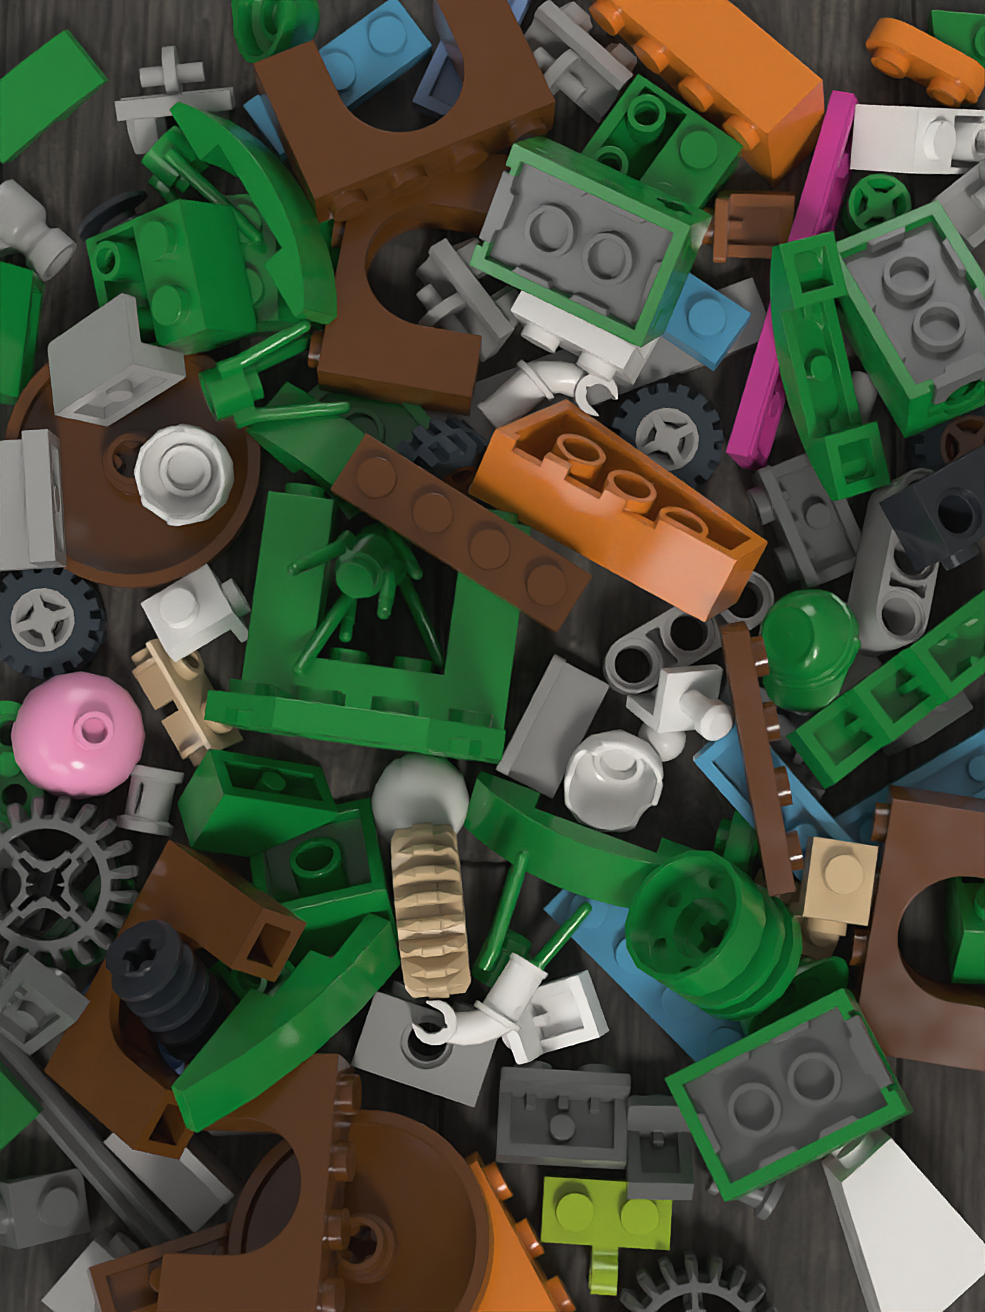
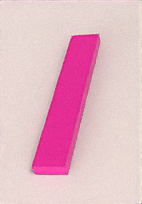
M832 90L788 242L829 231H834L835 233L853 169H850L854 114L856 104H859L854 93ZM771 301L726 453L741 468L757 471L767 465L786 400L773 335Z

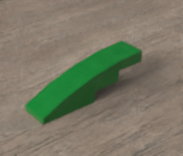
M985 588L925 631L916 642L908 644L832 700L826 707L819 710L786 735V738L824 789L837 783L881 747L893 742L932 710L952 699L985 673Z
M368 913L333 958L310 950L273 997L252 988L248 991L171 1086L187 1129L198 1133L259 1096L312 1056L366 1005L401 964L389 920Z

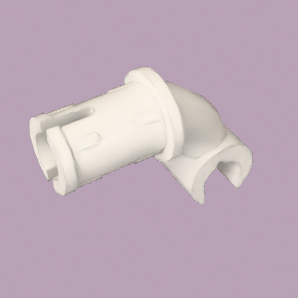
M521 359L517 363L520 369L484 402L481 401L477 407L496 429L521 419L544 398L551 402L554 399L553 394L556 393L572 397L574 404L586 414L599 416L586 400V387H591L594 384L601 385L613 400L618 399V389L613 379L610 382L604 381L573 363L564 361L525 363Z
M512 952L509 962L484 1002L476 1000L474 1006L478 1009L471 1012H454V1009L445 1001L439 999L426 1000L427 1004L439 1009L443 1013L445 1023L448 1026H443L439 1031L432 1033L425 1031L414 1022L412 1027L416 1036L422 1042L429 1045H441L445 1042L463 1046L475 1045L497 1039L511 1031L519 1033L522 1027L516 1023L541 981L546 978L548 973Z

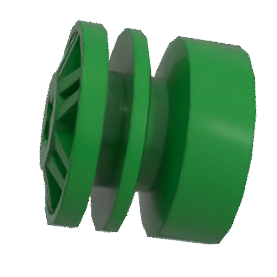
M689 850L668 858L646 876L633 896L625 922L626 949L635 966L717 1020L741 1021L761 1014L782 997L796 975L803 949L800 923L789 905L776 896H769L766 888L755 883L750 876L712 851Z

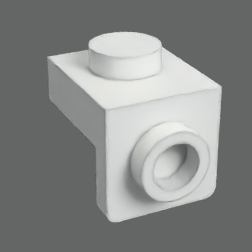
M205 564L141 603L166 653L174 662L179 661L230 629L241 643L248 638L249 628L242 617L251 612L246 598L232 578L222 583L208 564Z
M588 970L540 984L516 1023L522 1027L519 1033L511 1031L501 1037L505 1045L512 1050L516 1063L520 1065L530 1062L544 1053L598 1038L607 1033L609 1029Z

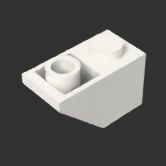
M856 104L850 169L916 174H966L985 158V110Z

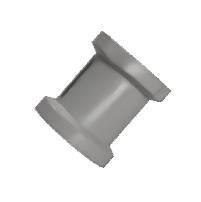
M135 764L130 774L132 777L125 812L123 815L117 816L116 822L118 827L172 836L174 827L168 823L175 785L183 782L184 773Z

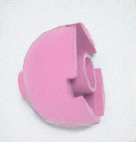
M82 671L56 675L28 693L23 700V705L18 710L17 719L13 723L11 741L16 763L30 783L40 790L44 789L53 796H69L73 798V801L105 795L125 782L135 764L137 765L141 759L145 739L141 711L129 692L108 677Z

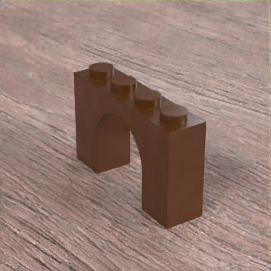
M433 0V24L459 77L462 90L456 103L446 115L435 123L415 131H383L369 126L355 117L342 102L314 40L253 63L258 94L319 224L332 218L335 221L352 219L363 213L369 207V203L391 194L395 197H405L416 193L427 185L429 179L453 170L455 173L473 170L483 164L490 154L513 146V143L539 135L545 137L547 132L553 129L556 101L507 0Z
M490 154L483 164L473 170L464 173H455L453 170L429 179L427 185L416 193L405 197H395L391 194L369 203V207L363 213L352 219L334 221L331 246L332 248L341 249L337 270H333L337 293V318L330 324H326L325 331L314 329L308 355V367L317 369L319 390L400 405L402 403L419 405L423 409L470 417L481 358L482 336L417 325L394 316L376 299L368 284L367 276L370 266L381 248L396 236L407 231L420 228H439L480 236L502 173L505 170L511 169V167L506 166L509 155Z
M889 784L886 803L875 802L872 811L869 840L879 842L869 921L868 926H865V928L855 926L853 928L849 951V965L858 966L855 989H845L852 991L885 1056L985 1072V989L940 982L923 975L905 959L897 943L898 928L903 913L917 894L926 887L940 880L957 876L985 878V799Z
M168 840L115 940L127 929L140 922L153 919L168 922L180 934L181 939L192 948L193 952L204 947L232 969L276 982L307 923L214 856ZM104 959L84 996L90 1001L78 1020L66 1029L44 1072L132 1150L179 1160L194 1131L186 1128L171 1087L180 1074L173 1070L164 1060L153 1031H150L140 1021L139 1016L129 1009L126 1001H123L113 991L111 981L113 975L106 968V960Z
M314 1053L259 1096L201 1130L265 1132L284 1137L294 1150L301 1173L300 1196L294 1214L286 1227L271 1242L257 1250L239 1255L163 1253L156 1312H344L345 1285L343 1279L337 1278L339 1251L348 1248L351 1234L350 1213L347 1208H343L345 1182H352L356 1171V1147L353 1141H349L351 1115H357L360 1111L362 1084L360 1076L354 1074L355 1069L340 1054ZM184 1061V1070L191 1063V1061Z

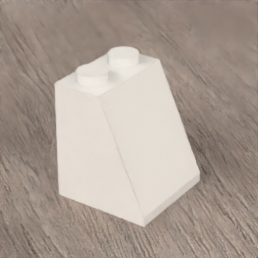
M878 1129L830 1153L822 1161L869 1312H943L985 1274V1243L884 1131Z

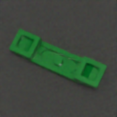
M178 101L169 110L199 160L236 172L282 247L263 265L293 315L309 321L330 324L337 318V293L330 253L316 215L292 174L271 150L245 129L227 119Z
M834 231L772 247L770 301L773 335L780 374L796 429L822 486L831 501H838L889 485L891 482L877 421L862 423L835 307L834 298L848 295Z
M480 771L463 824L479 841L512 864L515 863L519 851L527 850L530 854V860L526 872L572 893L624 908L630 907L633 896L646 876L661 863L683 852L695 850L662 838L655 853L536 809L540 792Z

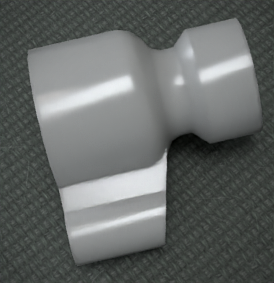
M13 179L7 180L0 185V257L21 253L25 256L26 266L33 270L43 281L51 279L70 260L76 250L77 243L59 228L50 229L46 225V210L43 205Z

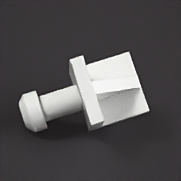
M717 664L661 668L659 683L656 689L646 694L627 696L626 707L644 722L639 730L638 737L651 745L662 759V762L672 760L682 752L686 742L685 731L696 730L705 739L710 741L723 738L731 730L734 724V712L723 701L718 700L723 669Z

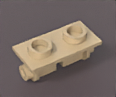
M159 638L147 642L146 648L131 657L136 665L132 673L137 678L153 708L157 710L173 700L179 709L161 722L183 760L189 758L194 767H197L209 748L224 750L244 740L237 728L204 720L208 690H214L203 671L204 663L197 650L174 662L166 653Z

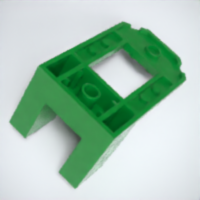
M286 483L285 493L268 491L242 680L229 679L227 692L208 690L204 720L247 731L409 753L419 752L446 758L499 764L502 761L506 730H504L520 611L458 572L444 675L433 674V662L428 660L394 656L393 668L370 665L371 656H368L367 652L342 648H329L328 659H322V648L305 673L297 676L293 673L292 667L328 614L336 558L297 576L289 575L287 567L290 563L299 560L301 557L335 542L339 537L342 515L335 501L324 495L325 489L322 487L300 483ZM488 509L530 536L531 526L518 525L517 514Z

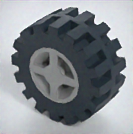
M668 383L657 384L656 387L649 389L645 387L637 391L634 396L627 399L620 407L613 419L610 430L697 491L713 475L722 455L724 435L723 430H720L718 423L720 418L716 410L710 409L706 404L708 400L700 393L696 396L689 392V387L680 384L678 387H671ZM656 451H660V452H662V453H667V454L669 455L670 459L668 458L667 455L661 454V453L656 452Z
M63 567L21 570L17 574L10 573L2 580L5 583L0 588V659L24 675L40 679H50L56 675L79 672L83 670L82 667L88 662H93L98 655L97 650L100 644L105 642L107 634L104 633L105 623H108L107 612L104 611L102 605L104 601L89 581ZM63 620L62 622H59L58 627H57L56 630L54 631V632H55V635H56V636L54 637L53 629L56 627V624H57L58 621Z

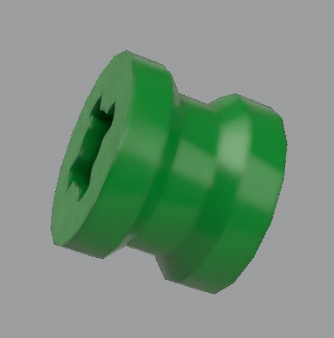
M883 173L872 174L859 180L842 207L841 223L845 233L850 237L882 223L881 221H872V218L883 219L884 223L910 212L912 208L910 194L905 185L897 178Z

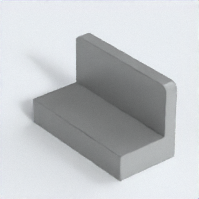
M123 293L58 336L48 345L54 414L61 417L108 427L186 377L183 353L141 342L136 298Z
M48 429L21 431L22 439L0 441V571L67 567L60 439Z
M556 654L552 657L502 756V761L496 768L498 772L552 799L565 775L572 753L580 745L610 686L566 663V659Z
M114 1133L103 1142L194 1233L223 1204H227L236 1195L243 1183L194 1134L179 1160L132 1150Z

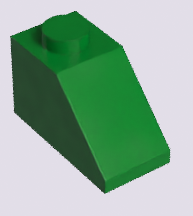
M210 748L177 802L191 849L244 857L253 856L332 822L338 813L322 767Z

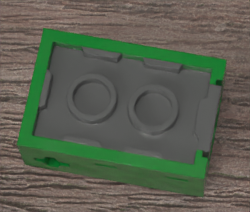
M539 135L513 143L506 162V166L511 167V169L505 170L502 173L479 236L484 241L476 244L469 265L640 348L663 335L713 215L544 136Z
M939 200L836 242L848 295L834 298L840 327L904 438L906 439L984 406L985 275Z
M841 988L664 1078L724 1202L738 1200L914 1112L852 991Z

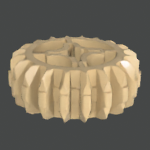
M432 822L412 824V827L396 829L391 838V863L399 950L405 989L412 998L429 997V1000L449 998L452 994L465 993L471 983L456 832L449 824L433 825Z

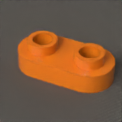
M880 18L866 41V48L873 56L871 63L876 69L893 78L901 79L906 76L927 87V94L944 106L959 108L961 103L974 104L985 87V68L981 64L903 21L894 18Z

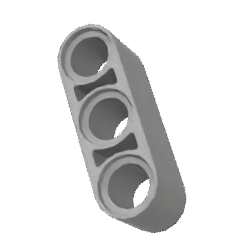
M918 468L890 481L891 484L875 490L868 501L847 603L852 608L859 623L861 647L858 653L863 656L877 657L916 642L924 634L927 627L939 562L916 571L879 502L934 472L931 469ZM939 515V519H940L942 525L945 527L944 522H943L942 518H941L940 515ZM894 556L898 560L901 570L897 567ZM882 615H883V616L886 618V620H887V623H888V625H889V631H888V629L884 626V623H883V620H882Z
M754 571L752 572L746 587L750 588L756 595L757 610L750 618L736 617L727 608L708 621L703 622L681 611L679 608L673 607L620 638L607 650L602 661V673L605 682L614 691L622 695H635L647 691L659 683L661 668L689 666L722 647L718 625L745 621L747 627L751 630L761 624L768 609L774 604V594L771 585L762 575ZM690 617L701 625L703 641L698 649L684 651L673 643L670 636V627L676 618ZM627 648L637 649L647 657L649 672L642 682L628 683L617 675L615 658L621 650Z

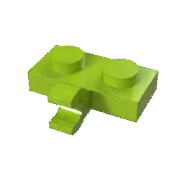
M544 1174L540 1241L546 1243L591 1245L588 1282L590 1294L617 1295L618 1247L670 1250L672 1200L627 1199L626 1179Z

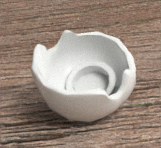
M179 424L158 430L140 447L134 469V476L142 505L172 526H182L208 520L226 504L234 483L233 461L225 446L216 436L198 426L190 424Z
M621 729L591 735L574 750L568 761L564 777V803L577 822L598 832L630 831L636 827L642 814L650 806H656L659 801L664 776L662 759L647 741Z
M419 752L405 754L402 758L395 759L390 763L378 780L371 798L372 811L378 833L389 844H391V838L396 829L412 827V824L417 823L449 824L457 835L466 819L470 802L464 776L445 757Z

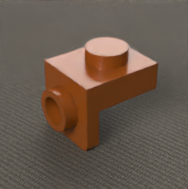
M720 189L716 197L715 207L704 206V212L713 215L702 245H714L713 262L726 263L728 257L771 259L772 247L787 243L794 223L796 192Z

